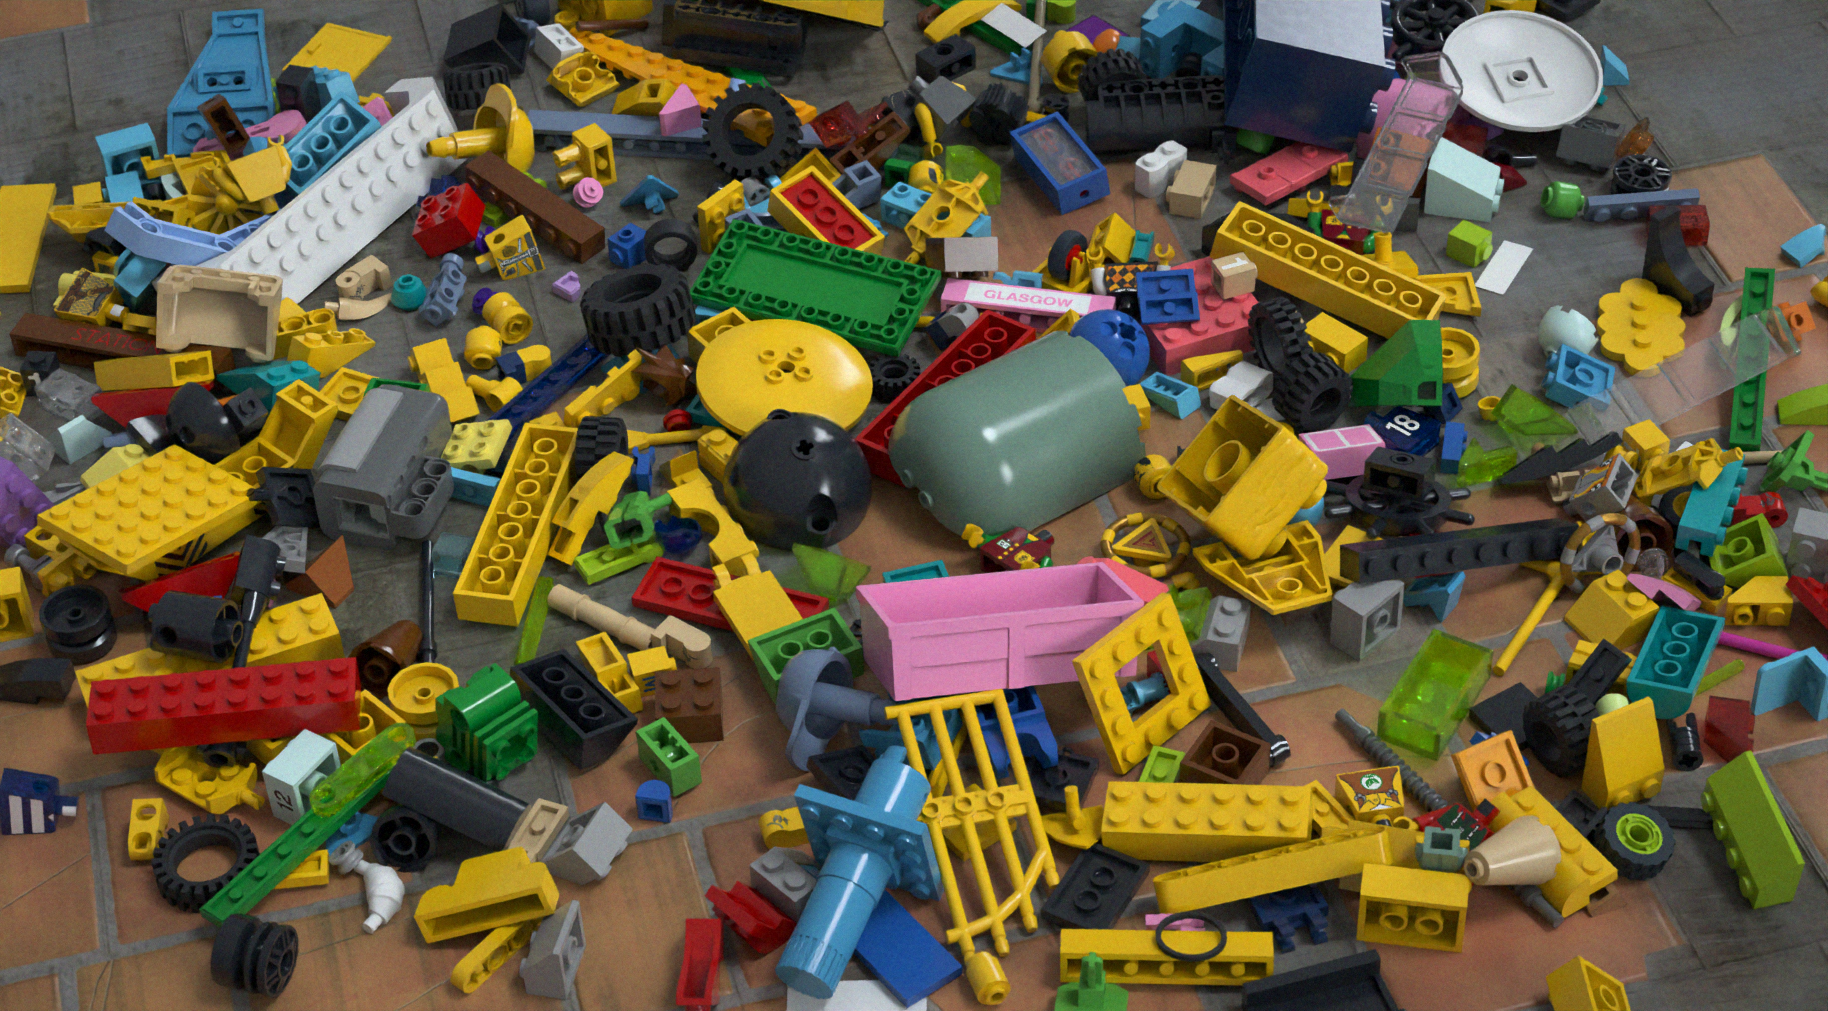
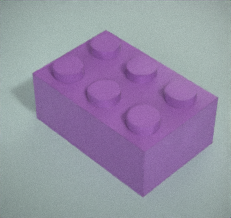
M0 456V545L7 549L14 544H20L27 548L24 535L37 526V515L55 505L13 462Z

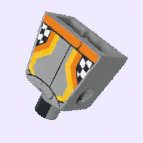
M1618 453L1583 474L1577 480L1571 497L1563 500V508L1569 516L1579 513L1585 522L1597 515L1619 512L1625 509L1638 475L1621 454Z

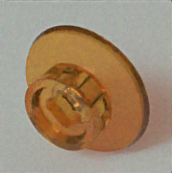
M1648 117L1639 121L1626 135L1618 148L1617 157H1624L1629 152L1631 154H1643L1654 140V135L1647 131L1650 125Z

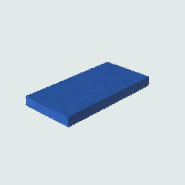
M884 890L877 907L870 915L853 954L908 1008L963 974V966L890 893Z

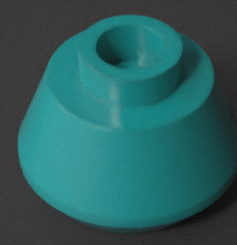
M410 274L403 275L394 283L391 302L401 310H416L423 304L427 288L420 278Z

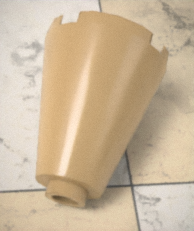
M1536 816L1516 818L1467 853L1464 859L1465 874L1476 885H1539L1546 883L1556 876L1557 872L1554 873L1556 864L1561 862L1560 846L1554 831L1549 825L1543 826L1536 819L1539 818Z

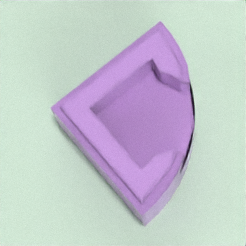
M570 271L552 284L554 293L572 303L577 300L581 293L578 276L573 271Z

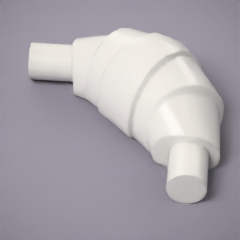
M361 859L357 866L354 867V871L364 875L363 880L365 882L367 903L369 905L368 913L370 915L362 924V927L367 933L372 934L381 924H387L394 914L400 911L405 888L393 868L377 863L370 864Z

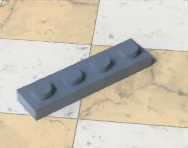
M1698 188L1588 196L1583 210L1584 220L1603 222L1608 219L1630 220L1635 217H1651L1652 214L1670 205L1680 209V216L1695 213L1700 200Z

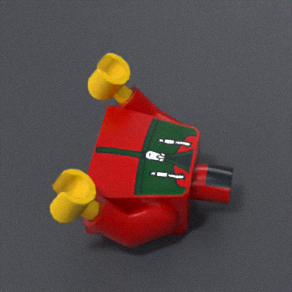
M1484 798L1472 813L1457 802L1412 819L1405 816L1397 817L1394 819L1392 827L1425 832V826L1439 827L1441 831H1445V828L1461 830L1460 840L1470 841V852L1495 834L1488 826L1501 811ZM1464 865L1459 872H1456V874L1466 875L1464 871ZM1470 880L1468 893H1470L1471 888L1474 885V883H1472Z

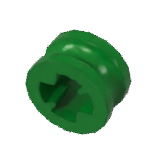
M1553 671L1548 672L1545 694L1564 685V673L1556 676Z

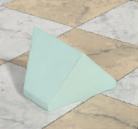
M82 414L54 431L44 440V443L70 465L103 446L104 436L113 435L114 433L86 420Z

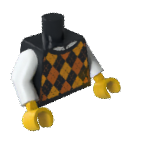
M1158 243L1154 250L1160 259V265L1158 261L1105 264L1104 268H1102L1101 264L1105 259L1102 248L1099 246L1100 254L1095 258L1091 257L1089 248L1086 250L1088 261L1093 265L1091 277L1094 293L1101 296L1116 297V310L1126 313L1132 318L1135 313H1139L1135 274L1138 272L1171 270L1168 262L1172 261L1175 256V251L1170 244H1168V251L1162 254V246Z

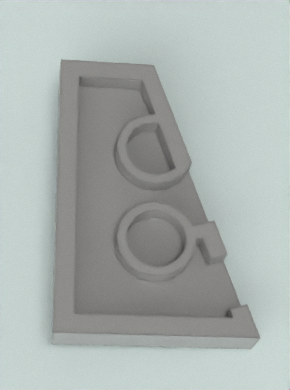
M275 526L263 539L273 541L279 545L281 549L280 556L286 557L283 571L305 574L308 527Z

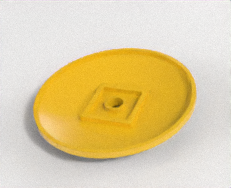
M765 319L735 326L718 335L707 345L699 358L696 369V388L704 407L719 423L741 436L766 419L769 413L775 409L818 414L831 419L848 431L865 415L872 396L873 383L871 372L857 349L839 335L825 328L796 320ZM783 369H786V370H789V371H791V372H790V373H784L782 370H783Z

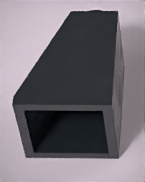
M499 3L451 24L444 61L449 68L475 63L497 62L508 66L509 75L521 74L525 70L531 35Z

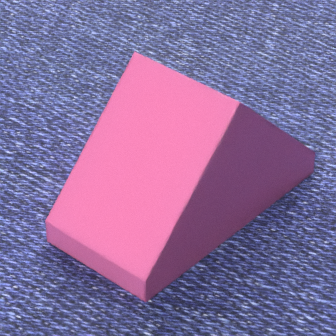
M681 84L659 113L662 136H669L702 126L700 104L688 86Z

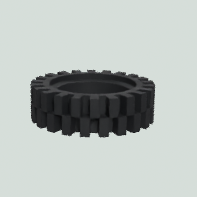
M1283 296L1253 305L1251 307L1252 310L1249 311L1251 318H1248V324L1251 327L1248 329V334L1253 337L1250 345L1255 347L1256 351L1253 353L1254 358L1259 359L1258 367L1273 373L1274 388H1276L1275 384L1282 376V372L1294 360L1297 361L1300 356L1305 354L1308 356L1313 352V347L1308 344V341H1311L1310 334L1306 335L1304 331L1307 329L1305 322H1300L1302 315L1300 312H1296V306L1293 303L1290 304V300L1288 298L1284 299Z
M207 814V821L201 823L199 815L192 817L194 825L188 826L184 820L178 823L180 832L171 828L167 831L168 839L160 838L158 841L159 848H154L152 867L161 896L164 899L167 898L168 904L173 907L178 904L179 910L185 912L191 906L192 913H200L199 909L260 855L254 833H251L250 827L247 824L242 826L241 820L237 818L230 822L228 815L221 814L219 821L216 822L214 814ZM222 845L229 847L237 853V860L234 866L228 872L215 879L189 881L177 873L180 861L189 853L199 848Z

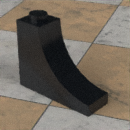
M1670 205L1651 215L1642 279L1652 282L1657 287L1658 294L1676 298L1682 306L1681 311L1691 317L1711 306L1715 283L1700 271L1691 258L1681 233L1680 209Z

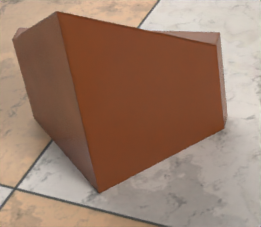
M343 535L306 564L305 574L296 573L286 583V588L306 597L322 593L327 606L336 609L354 591Z

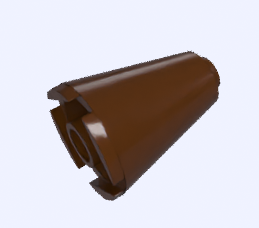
M1631 494L1625 509L1616 513L1626 515L1638 527L1641 546L1637 561L1632 570L1640 571L1643 570L1641 567L1650 565L1656 567L1666 560L1674 548L1675 541L1673 539L1672 527L1668 521ZM1613 525L1618 553L1624 560L1629 545V537L1627 532L1621 527Z
M399 620L357 645L348 655V658L356 657L361 692L366 689L377 699H383L384 696L387 697L388 687L392 678L401 670L414 664L420 642L422 641V632L414 622Z

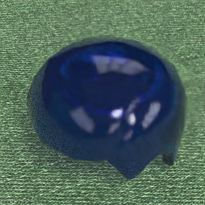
M673 515L667 524H663L660 519H657L654 523L653 532L658 545L671 555L690 551L702 539V528L695 519L689 517L677 518Z

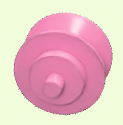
M594 178L582 179L573 189L574 200L585 208L593 207L603 196V188Z

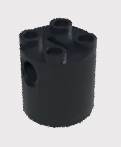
M169 590L162 596L158 604L153 603L149 608L148 619L152 622V637L150 640L152 651L223 663L230 658L235 647L241 642L243 624L236 602L232 600Z

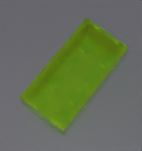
M1433 628L1380 708L1377 736L1385 742L1438 761L1467 716L1469 708L1473 706L1489 681L1494 650Z

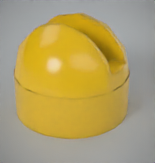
M1487 396L1479 400L1478 409L1481 417L1484 420H1498L1503 412L1502 400L1497 396Z

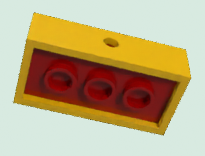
M813 165L770 190L767 211L789 233L881 256L885 236Z

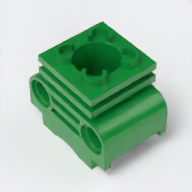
M496 663L490 665V668L485 666L474 673L466 682L465 689L460 686L450 689L435 698V710L438 717L436 741L444 747V758L453 767L463 772L474 767V776L478 779L482 777V781L488 782L494 777L497 780H502L510 771L522 763L529 762L537 754L538 711L534 708L529 711V703L526 701L521 702L520 690L517 684Z

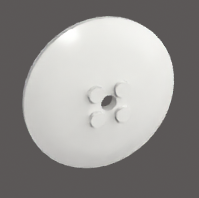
M1505 10L1473 17L1459 25L1450 34L1441 54L1440 69L1442 79L1448 91L1453 93V98L1464 109L1479 119L1509 130L1543 132L1563 128L1564 124L1571 125L1591 111L1599 98L1603 85L1601 63L1590 44L1567 25L1532 12ZM1518 77L1522 81H1517L1514 78Z

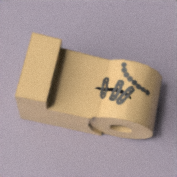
M373 255L348 268L336 278L339 297L361 301L365 295L378 288L385 291L393 286L388 266Z
M671 615L651 633L652 648L665 646L667 654L669 653L685 661L690 668H706L712 663L713 655L709 635Z

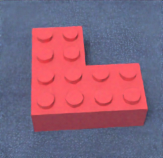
M1210 256L1171 267V270H1194L1200 321L1141 325L1149 341L1150 356L1164 375L1171 376L1181 373V361L1188 358L1241 350L1244 354L1255 350V347L1250 345L1253 337L1248 334V329L1251 328L1248 324V318H1251L1249 316V311L1252 310L1251 307L1259 302L1251 292L1223 300L1211 284L1212 260L1215 259L1210 258Z

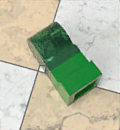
M901 144L894 158H888L884 164L885 186L894 187L898 182L908 185L911 167L925 158L924 148ZM904 176V181H897L895 178Z

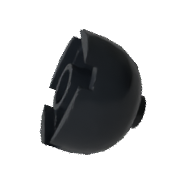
M396 804L384 810L372 827L369 843L372 853L381 864L400 867L397 871L403 873L414 872L428 865L437 850L440 833L435 820L402 804Z

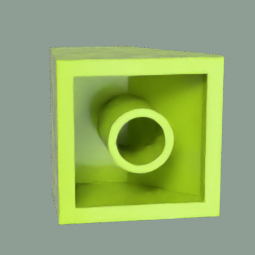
M1763 513L1728 527L1723 545H1716L1713 556H1709L1711 568L1725 577V585L1741 588L1755 576H1788L1778 537Z

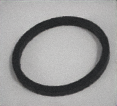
M1200 912L1175 913L1163 919L1156 929V943L1160 950L1166 955L1181 961L1198 962L1211 959L1222 952L1227 942V932L1223 924L1216 918ZM1182 919H1198L1216 927L1222 938L1220 943L1208 952L1184 954L1169 948L1162 941L1161 933L1172 922Z

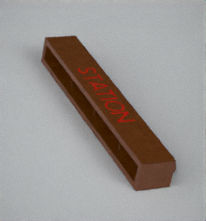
M25 313L9 333L16 356L26 357L28 351L56 352L59 363L95 369L94 362L110 359L173 354L165 351L163 348H156V335ZM190 343L181 352H178L211 350L214 379H212L214 387L211 390L222 392L225 388V385L217 380V374L236 369L231 348Z

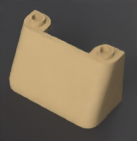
M173 265L168 267L157 282L156 348H163L170 353H178L190 343L246 349V356L250 357L253 362L264 363L272 361L275 355L283 279L268 274L190 265Z

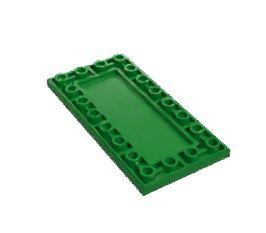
M733 219L691 287L690 293L695 305L723 312L735 307L745 317L757 321L788 319L810 323L839 335L853 346L899 357L942 277L940 270Z

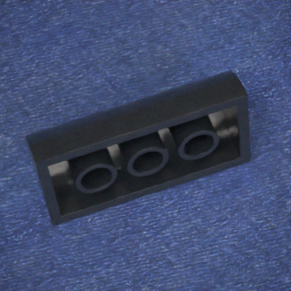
M411 746L398 759L381 794L497 851H504L510 845L531 810L530 803Z

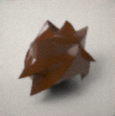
M666 345L662 346L655 355L637 348L645 362L631 372L640 378V382L643 381V388L651 390L653 395L666 400V406L674 404L689 395L698 394L696 385L689 380L693 367L686 366L684 358L676 359Z

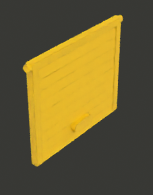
M326 23L282 69V72L285 71L289 64L308 68L312 66H318V68L328 67L329 70L338 69V71L348 72L352 82H354L389 45L392 37L390 35L383 36Z

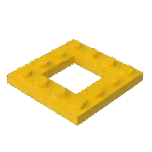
M1160 593L1072 660L1114 772L1124 775L1151 753L1153 745H1162L1212 705L1172 596L1168 593ZM1153 644L1171 693L1132 722L1114 673Z

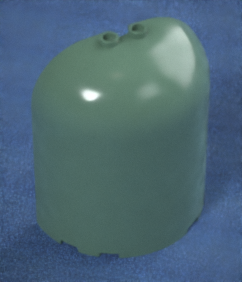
M1054 331L922 393L911 401L898 416L888 442V454L891 464L901 477L903 484L910 489L917 487L921 491L918 494L921 505L928 509L942 525L960 536L967 524H974L980 527L984 534L990 536L1006 533L1016 527H1022L1029 532L1132 480L1135 465L1146 456L1145 443L1140 442L1137 429L1142 426L1135 404L1129 405L1122 390L1126 385L1121 376L1098 348L1081 336L1075 338L1069 336L1067 331Z

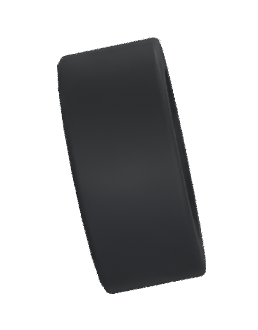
M660 220L650 226L643 238L645 257L649 264H655L656 266L665 264L682 271L688 268L696 259L698 252L695 232L690 225L682 220ZM675 237L687 242V246L676 254H662L654 249V246L665 238Z

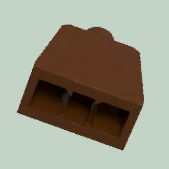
M217 94L197 107L214 137L228 154L248 143L250 136L224 96ZM235 131L231 137L225 138L227 133Z

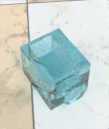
M442 532L431 551L435 575L459 579L476 537Z

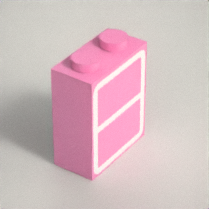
M1369 424L1299 434V440L1327 465L1328 472L1324 480L1364 475L1365 460L1378 446L1386 448L1385 442Z

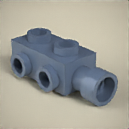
M453 253L443 256L439 266L440 272L433 277L430 286L426 289L424 302L419 307V314L436 327L445 319L449 321L458 311L456 304L465 292L463 286L467 277L461 273L464 262L460 256Z

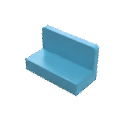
M451 467L454 491L451 497L489 507L501 478Z

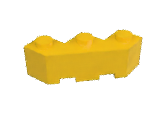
M446 338L412 347L409 351L410 356H407L411 372L417 373L419 383L429 384L430 392L437 393L445 398L449 407L451 424L477 417L480 412L471 386L466 387L459 362H453Z

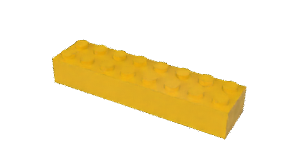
M1241 201L1236 204L1218 229L1210 253V258L1219 259L1244 252L1248 259L1254 262L1257 267L1258 277L1256 279L1388 339L1410 319L1438 320L1447 294Z
M534 423L524 424L453 592L459 620L519 626L558 528V525L551 521L577 480L575 474V443L578 428Z
M320 593L264 611L253 631L246 667L345 658L339 630L323 594ZM237 646L230 658L223 663L169 655L147 648L77 670L75 674L88 711L91 681L232 669Z

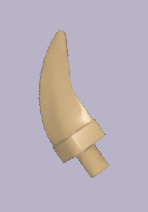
M391 293L369 301L338 297V303L325 301L324 308L330 309L334 314H337L338 320L363 319L380 312L391 302Z

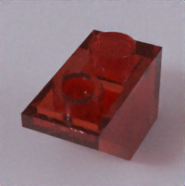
M1709 695L1703 742L1727 763L1746 751L1751 750L1753 753L1754 739L1748 738V734L1753 735L1755 715L1749 714L1750 701Z

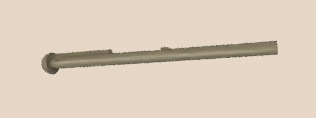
M1036 0L1034 23L1044 29L1046 0ZM1045 33L1037 38L1032 46L1027 105H1029L1028 111L1041 114L1043 111V105L1039 102L1042 64L1040 58L1042 56Z

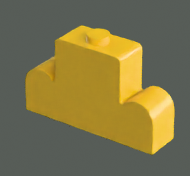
M520 846L464 860L461 863L452 887L439 885L422 895L414 918L427 944L554 914L559 891L547 866L542 862L531 863L524 847Z

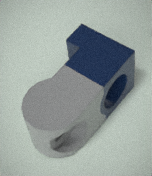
M960 303L939 313L924 329L938 348L943 350L950 346L979 318V314L971 304Z

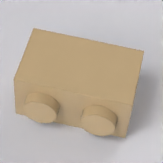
M1184 160L1180 170L1175 171L1173 185H1169L1167 188L1166 202H1169V214L1196 219L1202 218L1216 187V165Z

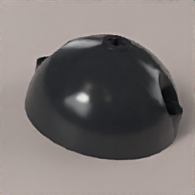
M775 409L769 413L766 419L756 424L743 435L733 448L725 467L723 490L726 503L733 517L743 529L756 539L779 549L815 551L837 544L859 527L870 506L872 482L868 461L858 442L845 428L831 419L818 414ZM814 528H822L825 531H816Z

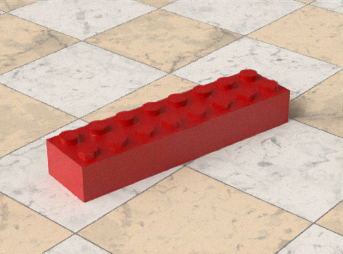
M987 309L855 438L868 461L871 473L905 488L906 486L893 468L888 454V442L892 428L904 408L922 393L1036 340V329Z
M356 657L91 681L86 728L93 755L291 737L298 736L304 729L315 734L360 730L361 683Z

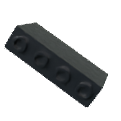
M1376 949L1242 983L1241 1006L1243 1011H1406L1405 1008L1398 1009L1380 974L1381 958Z

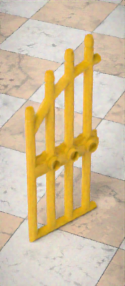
M1002 688L884 707L886 720L897 718L910 767L918 771L926 779V772L910 716L929 713L952 795L932 798L930 791L917 821L926 823L928 826L954 924V929L945 931L947 944L959 942L962 956H964L965 967L968 959L975 953L971 937L989 929L995 941L994 945L1000 957L1009 955L1008 940L1005 939L1006 933L1002 922L1018 907L1021 916L1024 917L1022 920L1027 932L1033 933L1038 930L1037 919L1033 915L1034 909L1030 893L1042 869L1043 873L1046 874L1045 880L1050 889H1055L1060 882ZM988 703L994 704L1017 784L998 787L974 706ZM962 709L985 790L965 793L942 711ZM1027 815L1037 851L1025 875H1023L1007 819ZM991 821L995 823L1014 893L999 907L974 824ZM962 828L986 916L967 923L944 841L942 833L944 829Z

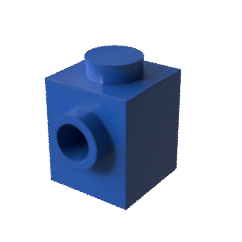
M629 223L607 239L610 261L625 269L632 268V266L639 265L645 261L643 238L646 230Z

